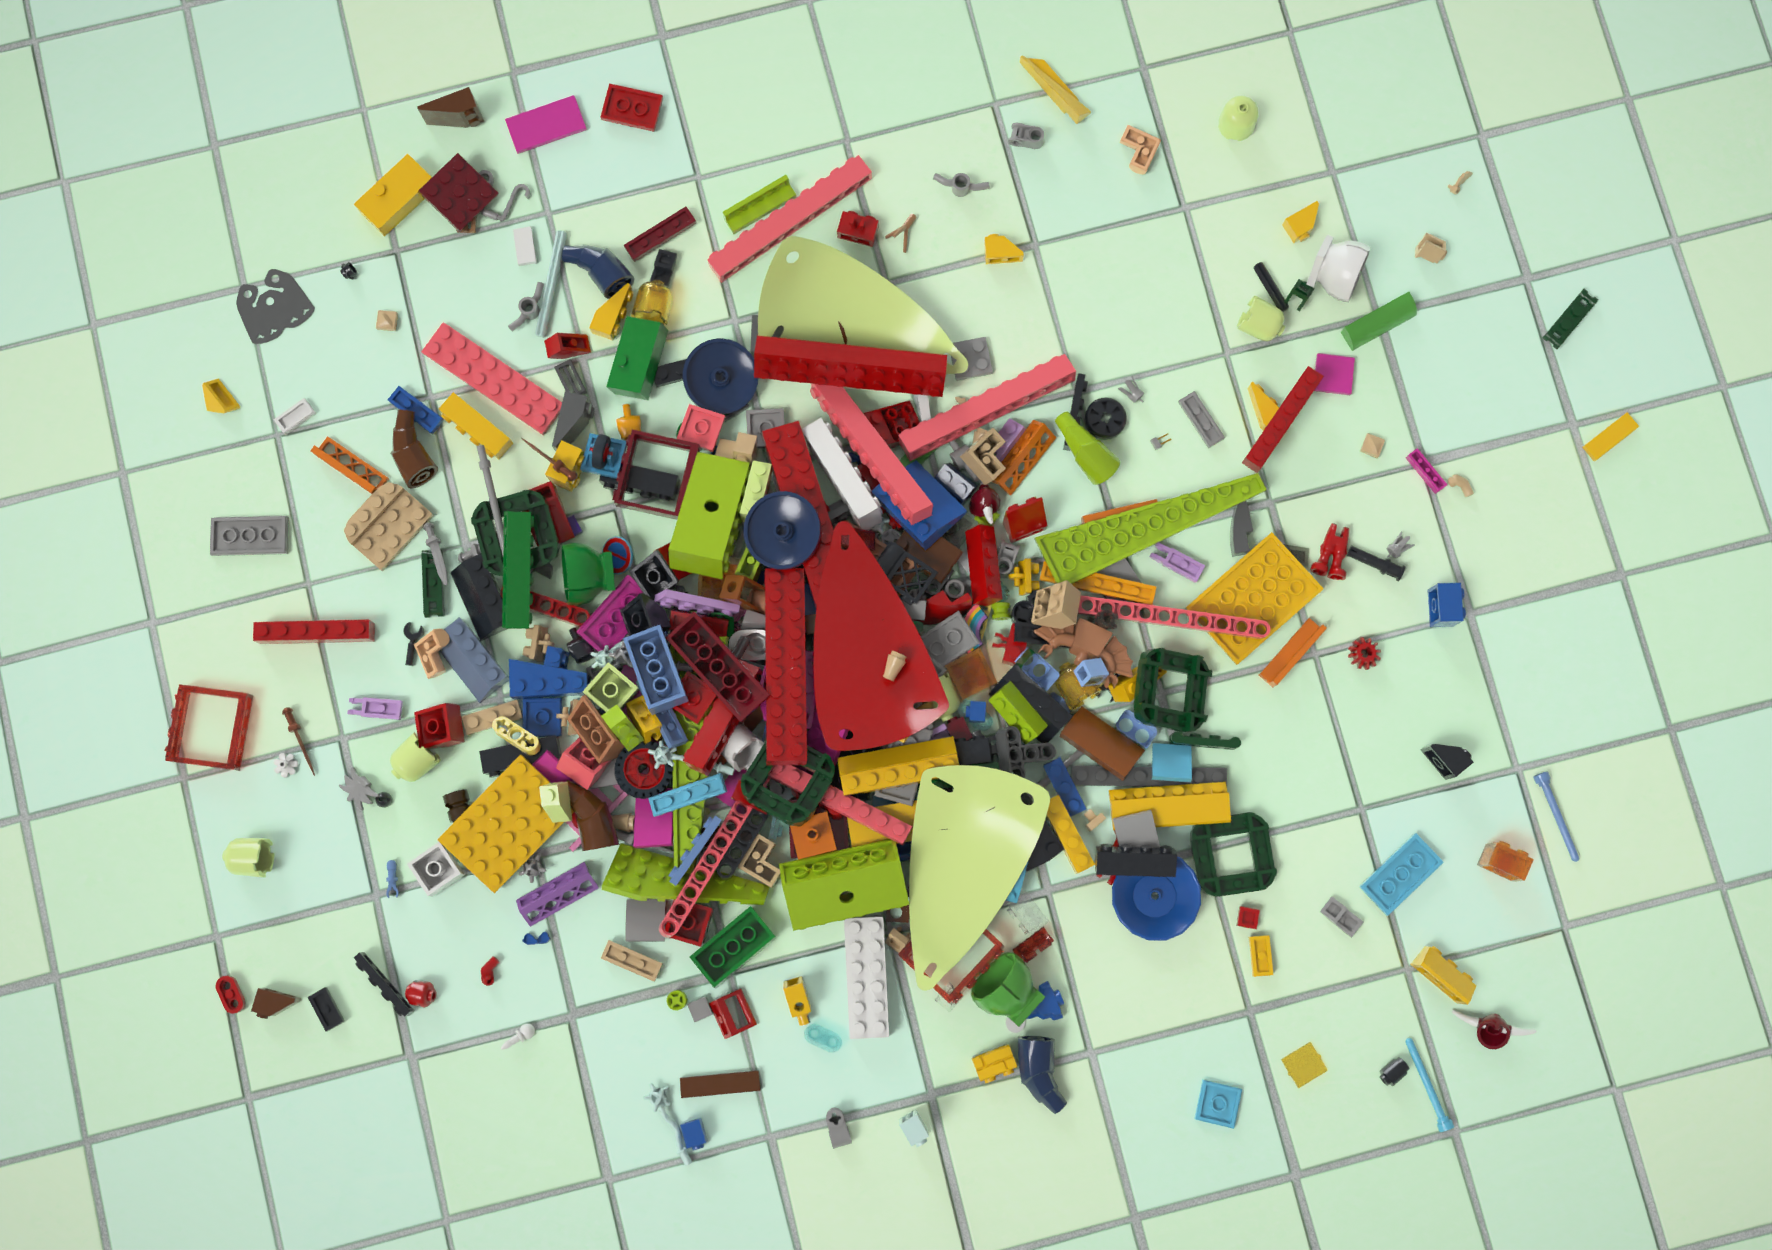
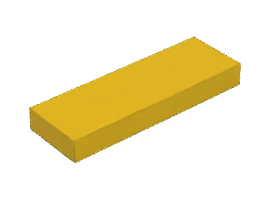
M1626 412L1582 448L1595 462L1640 426Z

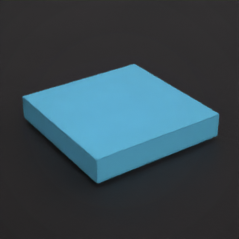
M1153 743L1152 780L1191 782V746Z
M1202 1079L1194 1119L1234 1129L1242 1089Z

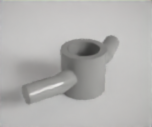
M935 173L933 176V180L944 186L951 187L953 194L958 197L966 196L969 190L981 191L990 189L989 182L970 183V178L965 173H957L953 176V179H947L938 173ZM959 182H962V183H964L966 186L963 187V188H960V187H957L956 184L959 183Z
M537 282L533 297H524L519 301L518 308L521 314L508 325L512 332L520 327L526 319L534 320L539 316L540 308L537 303L542 296L544 283ZM533 305L531 311H524L527 306Z
M956 440L949 442L954 451L949 455L955 467L959 470L965 467L975 482L979 481L980 479L960 458L969 447L966 444L960 447Z
M954 579L950 580L945 585L943 591L949 600L953 602L963 595L965 588L971 586V580L966 579L962 582ZM955 587L958 590V594L952 595L948 588Z

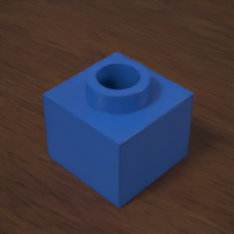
M970 701V706H966L965 717H969V722L985 723L986 702Z

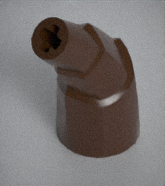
M398 410L395 427L393 428L392 451L390 454L407 487L414 489L429 482L438 472V466L417 439L414 427L415 412Z
M567 780L570 805L578 816L577 824L582 851L620 845L606 802H602L591 791Z

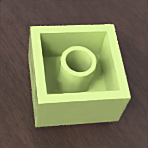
M608 662L584 689L583 693L603 711L607 712L616 704L622 710L626 703L636 695L639 688Z

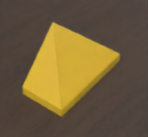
M219 378L202 384L207 411L227 413L241 407Z

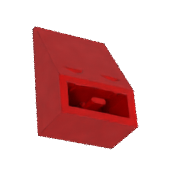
M910 400L863 413L890 449L899 446L898 435L902 431L911 429L920 423Z
M552 481L529 489L541 493L548 501L559 543L561 544L575 538L557 488ZM533 526V528H531V534L533 535L535 543L538 547L539 544Z
M1031 497L1025 501V504L1020 506L1014 504L1007 508L1003 525L1011 544L1047 529L1048 525L1042 497Z

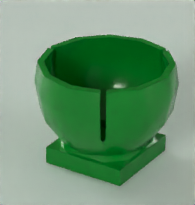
M579 543L562 545V574L568 605L578 606L594 600L603 590H615L612 552L599 553L586 544Z

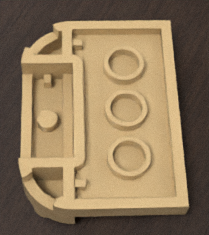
M387 482L377 488L350 517L344 528V533L351 545L381 571H384L434 515L403 487Z

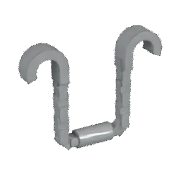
M481 170L479 174L482 177L488 176V183L493 186L494 177L492 173L488 170ZM518 184L514 187L503 215L499 216L498 213L488 209H483L479 214L496 221L500 220V222L506 220L520 190H525V197L527 199L530 198L531 193L528 186Z

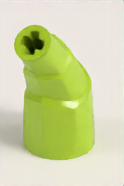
M1068 411L1060 414L1055 419V423L1064 435L1065 441L1075 457V462L1092 484L1098 485L1107 481L1118 470L1120 460L1100 440H1096L1084 427L1080 426Z

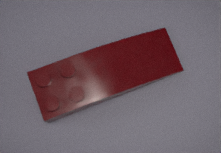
M695 611L666 637L669 643L740 722H743L770 696L738 657Z

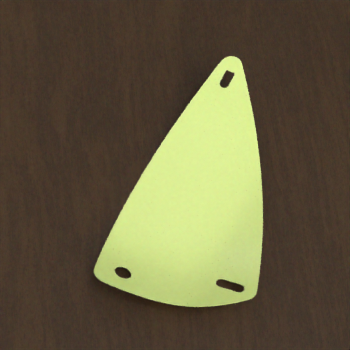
M790 236L782 241L770 263L763 282L758 310V336L772 337L777 327L782 325L784 331L780 338L845 344L839 327V321L845 330L847 337L846 345L942 355L948 353L957 361L953 366L947 363L946 374L963 373L967 370V359L953 345L935 320L908 295L883 276L853 257L826 244L796 236ZM793 251L798 252L799 257L794 263L786 261L789 253Z
M942 766L930 768L923 772L913 824L909 873L911 942L916 982L921 990L932 989L962 959L988 927L1016 884L1038 841L1049 808L1050 795L1042 786L1009 772L981 766ZM937 777L952 785L954 788L953 792H947L934 785L931 781L932 778ZM1022 793H1029L1033 797L1034 802L1032 805H1026L1022 802ZM935 963L937 968L931 978L924 975L929 964Z

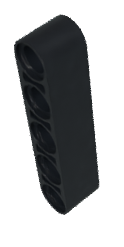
M752 808L717 866V875L720 879L729 880L734 876L757 834L760 833L770 817L768 813L765 814ZM753 816H760L762 822L758 825L751 822ZM748 832L752 838L750 841L745 842L741 839V834ZM733 849L741 851L742 854L739 858H733L730 855ZM729 866L731 873L729 875H722L720 872L721 867Z

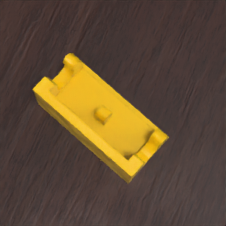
M644 696L626 703L627 715L644 738L645 744L651 741L652 734L656 733L657 736L661 734L660 727H662V724L656 714L652 715L648 710Z

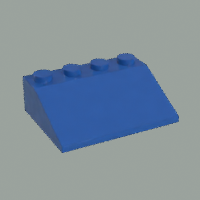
M914 461L905 466V468L932 502V516L911 525L908 519L903 518L901 510L892 503L889 494L882 490L880 484L871 492L873 497L878 499L880 505L926 551L968 511L921 464Z

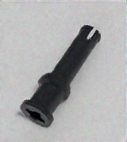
M1353 545L1350 546L1349 552L1346 555L1380 570L1379 572L1382 575L1387 574L1396 578L1398 582L1406 569L1405 565L1395 564L1389 558L1381 559Z

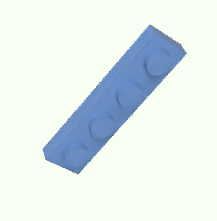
M637 680V681H636V684H637V686H638V688H639V690H640V692H641V694H642V696H643L642 690H641L640 685H639V682H638V680ZM672 708L656 714L662 724L660 732L669 749L687 743L688 739Z
M716 815L713 819L711 817L707 819L703 825L706 828L701 835L698 833L691 842L694 844L690 851L686 849L680 858L683 862L679 867L674 866L668 875L671 877L669 882L675 886L722 821Z

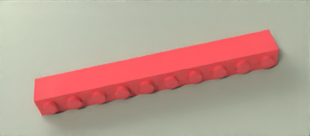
M859 155L855 158H849L845 165L833 169L829 176L820 178L813 187L804 189L800 196L788 200L784 207L771 212L765 220H759L754 225L755 227L749 231H743L739 238L726 243L719 252H713L707 259L709 267L720 282H724L872 179L871 170Z
M1065 354L1055 356L1049 362L1039 364L1028 372H1022L1016 378L1006 380L995 388H989L983 394L973 396L961 405L957 404L944 413H938L928 421H922L911 429H905L898 435L899 445L909 461H912L1075 381L1076 370Z
M811 384V396L817 399L821 409L827 412L832 424L839 428L842 437L846 438L850 443L851 449L858 453L861 462L870 469L872 477L880 482L882 490L889 494L892 503L901 510L903 518L908 519L911 525L932 516V502L843 387Z

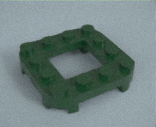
M522 490L521 492L497 498L501 517H504V511L524 512L527 510L534 517V530L539 546L530 549V555H533V566H530V569L553 562L559 556L560 543L546 498L541 493L533 490ZM483 501L475 508L471 517V524L475 529L485 569L494 575L503 576V555L490 501Z
M1165 648L1149 649L1142 652L1138 662L1134 696L1135 719L1147 726L1179 732H1193L1200 728L1208 718V715L1204 714L1207 680L1208 677H1212V669L1209 670L1206 662L1203 660L1204 657L1170 651ZM1158 669L1187 675L1183 711L1155 705Z
M765 739L764 745L749 769L742 775V794L746 801L785 824L800 827L811 819L835 778L834 763L828 754H822L807 745V763L801 766L814 774L797 802L793 804L763 787V784L775 767V765H766Z
M1253 812L1231 815V822L1200 824L1192 827L1190 844L1195 874L1204 894L1220 897L1267 889L1273 883L1277 874V868L1274 866L1268 831L1269 825L1261 816ZM1248 833L1254 872L1217 877L1210 838Z

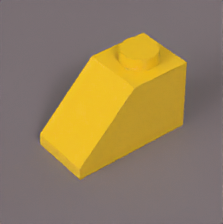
M1318 201L1284 220L1282 226L1293 243L1299 240L1303 242L1310 237L1319 207Z
M990 234L984 238L986 264L1023 262L1024 252L1005 236Z

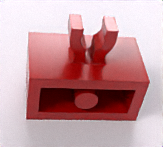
M843 211L837 229V238L873 247L879 228V220L869 215L865 217L860 216L854 211Z
M1014 623L1011 625L1008 637H1004L997 632L995 633L994 637L1000 638L1006 644H992V648L1005 649L1002 663L1010 666L1016 664L1014 661L1027 646V643L1014 642Z

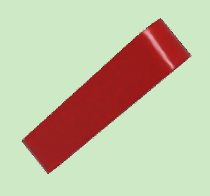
M502 587L501 592H500L502 598H503V587ZM530 591L533 596V603L530 605V611L577 627H581L585 623L578 622L581 614H586L587 619L591 616L583 608L568 605L565 602ZM546 602H550V609L547 611H543V604ZM564 608H568V615L565 617H561V610Z

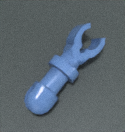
M389 860L386 865L388 870V877L386 878L388 889L386 895L389 899V892L393 888L396 891L395 897L398 898L399 892L396 886L398 877H396L397 864L394 860Z

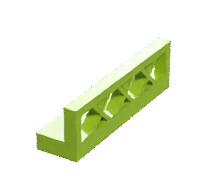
M785 174L722 212L723 217L734 235L785 205L788 200L797 198L790 186L789 178Z

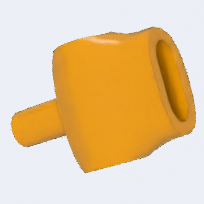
M630 404L622 405L624 417L616 419L621 440L628 439L632 429L638 431L642 429L640 416L631 415Z

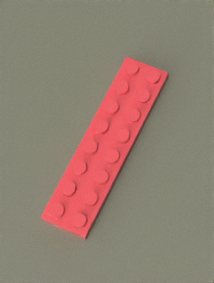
M444 322L421 351L422 354L543 436L560 413L561 401Z

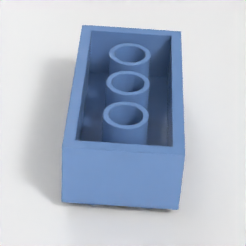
M660 625L623 638L648 710L652 715L689 701L664 631Z

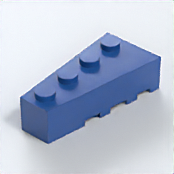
M509 659L510 697L514 700L585 695L583 691L590 684V675L584 672Z

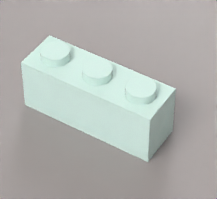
M916 1109L899 1119V1126L911 1147L914 1145L919 1147L927 1142V1137H929L928 1129Z

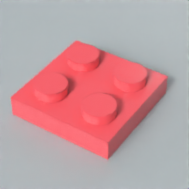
M689 404L677 439L697 443L701 449L713 452L726 417L725 415Z

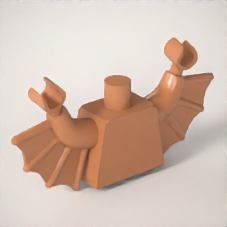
M1079 617L1076 624L1062 629L1042 626L1034 630L1035 634L1049 642V645L1044 644L1038 651V654L1041 651L1046 653L1043 659H1047L1053 652V649H1056L1058 646H1068L1069 652L1076 656L1074 664L1077 666L1083 660L1102 659L1109 672L1104 682L1105 688H1108L1109 682L1113 684V689L1118 682V678L1114 675L1115 673L1133 677L1131 671L1133 660L1127 654V647L1122 645L1116 636L1111 638L1113 633Z

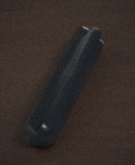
M1263 262L1257 263L1253 269L1277 308L1282 312L1286 311L1289 305L1284 302L1285 298Z

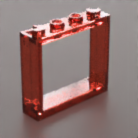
M179 684L177 694H175V708L171 712L172 724L167 733L169 738L168 746L164 749L166 751L165 761L240 771L254 695ZM190 693L238 699L227 763L179 757Z
M987 929L982 934L994 946L949 995L938 984L933 987L950 1005L953 1003L957 1004L964 997L962 993L967 988L970 990L977 983L976 978L980 974L984 975L991 966L989 964L994 958L998 960L1004 952L1003 948L1005 946ZM910 940L898 955L915 971L914 961L910 959L913 955L912 942Z

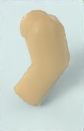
M1458 474L1448 478V484L1451 487L1456 485L1461 487L1465 498L1474 494L1466 478Z

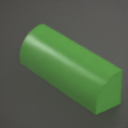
M1407 292L1345 326L1341 334L1350 349L1354 351L1417 315L1415 301L1410 292Z

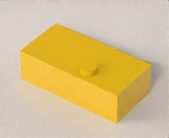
M407 153L354 203V206L385 237L424 200L418 193V190L432 177Z
M914 800L913 806L895 803L875 807L912 826L905 842L912 841L917 800ZM847 817L852 847L889 839Z

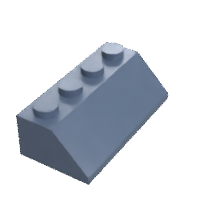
M459 617L444 629L448 633L450 640L439 652L479 703L509 681L508 675L465 620Z

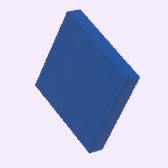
M524 698L522 728L536 737L554 735L562 737V719L556 718L557 714H562V698Z

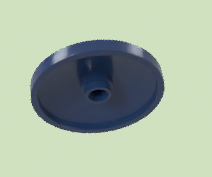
M716 338L699 344L692 350L684 364L683 385L690 400L698 407L722 415L734 413L746 406L754 396L758 386L759 378H754L753 356L744 346L730 339Z
M779 491L765 495L751 507L744 522L743 534L749 552L758 562L772 569L787 570L802 565L812 557L820 543L822 527L820 517L809 501L796 493Z

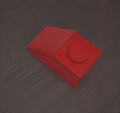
M557 332L544 340L547 357L550 359H567L591 353L588 335Z

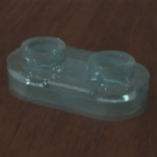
M971 700L962 701L958 708L959 716L963 717L967 723L977 730L980 729L982 732L989 730L993 723L991 715L986 712L985 719L987 723L984 725L969 722V717H965L964 707L970 706Z
M810 1024L804 1031L806 1041L828 1052H836L841 1048V1036L821 1025ZM812 1030H816L818 1032L817 1037L814 1038L811 1036ZM830 1038H834L836 1040V1044L834 1046H831L828 1041Z

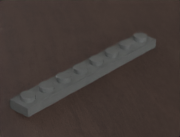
M1071 766V778L1075 786L1157 787L1226 782L1227 787V768L1192 767L1191 782L1152 780V767H1133L1124 781H1122L1102 766Z

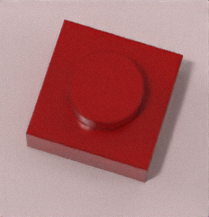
M1239 906L1236 926L1257 930L1260 910Z

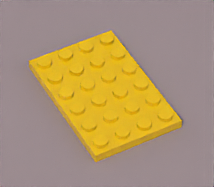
M1271 532L1185 609L1263 620L1270 625V633L1263 639L1207 632L1228 657L1238 665L1324 588ZM1199 617L1197 620L1201 627H1205L1208 624V620L1205 617ZM1223 619L1218 620L1217 627L1219 629H1226V621ZM1238 622L1236 625L1237 630L1245 632L1246 625L1243 622ZM1263 625L1256 626V632L1264 635L1266 632Z
M520 754L437 840L495 894L564 822L553 823L541 805L539 787L551 782Z

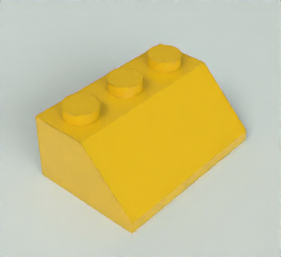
M1424 946L1410 965L1455 1003L1468 1005L1477 986L1472 982L1473 978L1467 973H1461L1457 970L1458 966L1450 959L1445 960L1441 956L1442 952L1436 947Z

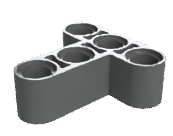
M1016 727L1001 728L996 732L999 770L1009 773L1013 772V774L1025 778L1024 763L1047 761L1053 759L1056 755V749L1051 743L1022 745L1020 731Z

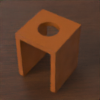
M726 574L719 598L726 602L740 605V609L758 611V607L740 598L743 587L756 590H765V587L746 576ZM735 582V590L729 592L730 585Z

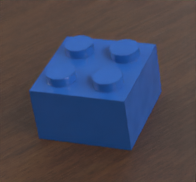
M1437 583L1427 590L1430 627H1454L1464 621L1466 610L1463 607L1462 600L1465 594L1464 589L1461 588V583Z

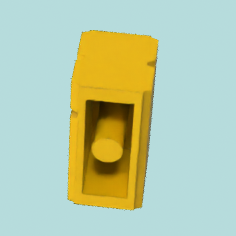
M1009 1044L971 1058L980 1082L985 1081V1084L996 1080V1075L1003 1073V1076L1014 1073V1068H1017Z

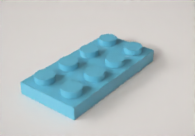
M1415 833L1359 887L1388 916L1444 862Z

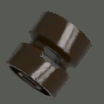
M467 789L454 791L442 796L445 807L449 808L447 814L450 823H454L470 806L468 804L470 798Z

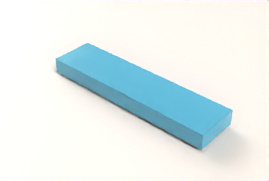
M719 773L648 799L653 816L657 817L727 793L728 791L723 775Z

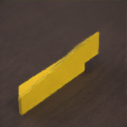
M1020 56V64L1064 114L1067 113L1076 124L1091 114V111L1079 102V99L1045 60Z

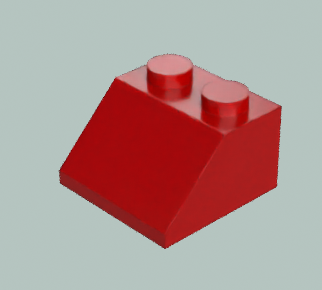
M443 703L414 712L419 748L422 746L425 749L443 748L465 742L460 705Z

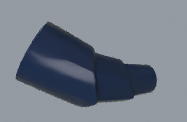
M565 245L563 248V261L576 264L578 267L588 271V275L605 298L610 299L627 283L631 286L633 285L634 276L608 248L603 249L589 245Z
M1043 1036L1017 1037L1021 1084H1025L1038 1103L1044 1104L1053 1114H1057L1066 1106L1067 1101L1058 1091V1086L1053 1077L1055 1039Z

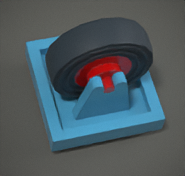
M590 433L584 453L585 458L580 470L617 479V474L621 471L622 455L626 452L627 448L626 441L610 438L603 434L596 435Z

